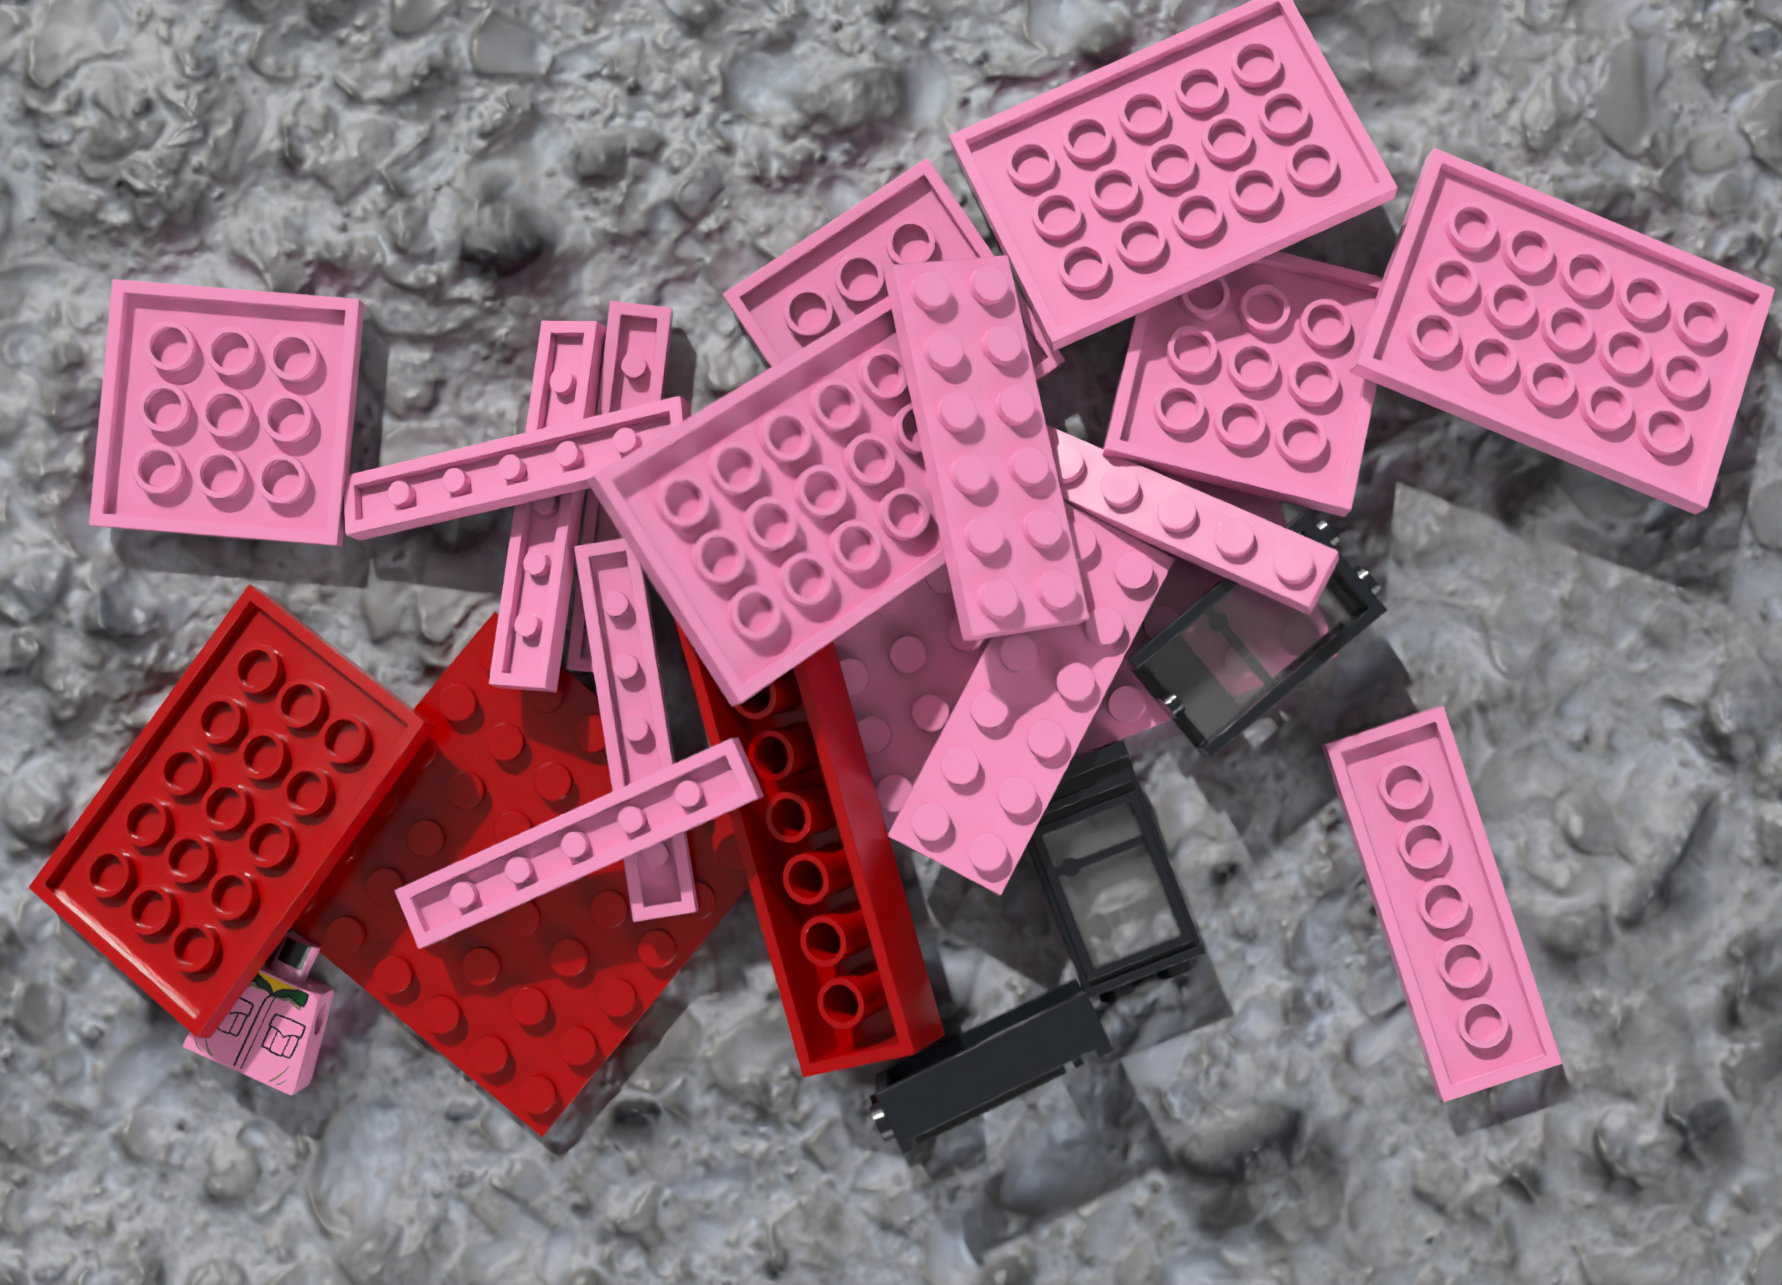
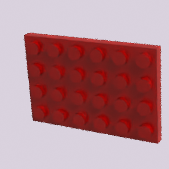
M249 584L28 888L196 1038H211L436 726L267 593Z

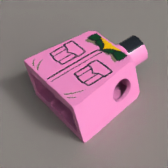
M287 932L274 960L267 959L212 1037L196 1038L190 1032L182 1047L291 1096L307 1087L313 1076L334 996V989L308 976L321 947L303 939L298 934Z

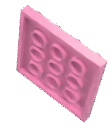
M927 157L723 293V297L771 368L888 297L884 274L892 265L992 257L994 255ZM1015 287L1035 378L1038 383L1065 364V359L1059 350L1052 352L1033 312Z
M1277 251L1134 315L1102 455L1124 458L1146 468L1345 517L1352 508L1377 383L1352 374L1349 371L1383 277Z
M112 279L89 525L103 528L343 547L345 527L343 493L345 478L350 472L365 304L359 299Z

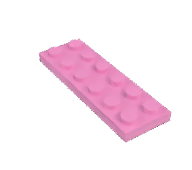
M1008 255L892 265L885 272L884 277L963 641L1082 623L1089 619L1088 609Z
M1065 502L1064 507L1089 619L1075 625L991 637L887 835L1000 896L1175 560L1170 555Z
M1444 706L1433 707L1322 743L1321 747L1437 1098L1442 1102H1446L1562 1064Z

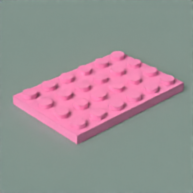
M1252 0L949 135L950 147L1004 255H1008L1010 267L1052 352L1395 199L1398 189L1293 0Z
M1434 148L1425 159L1349 372L1696 515L1708 507L1775 289Z
M889 296L605 468L587 481L731 706L742 703L946 563Z

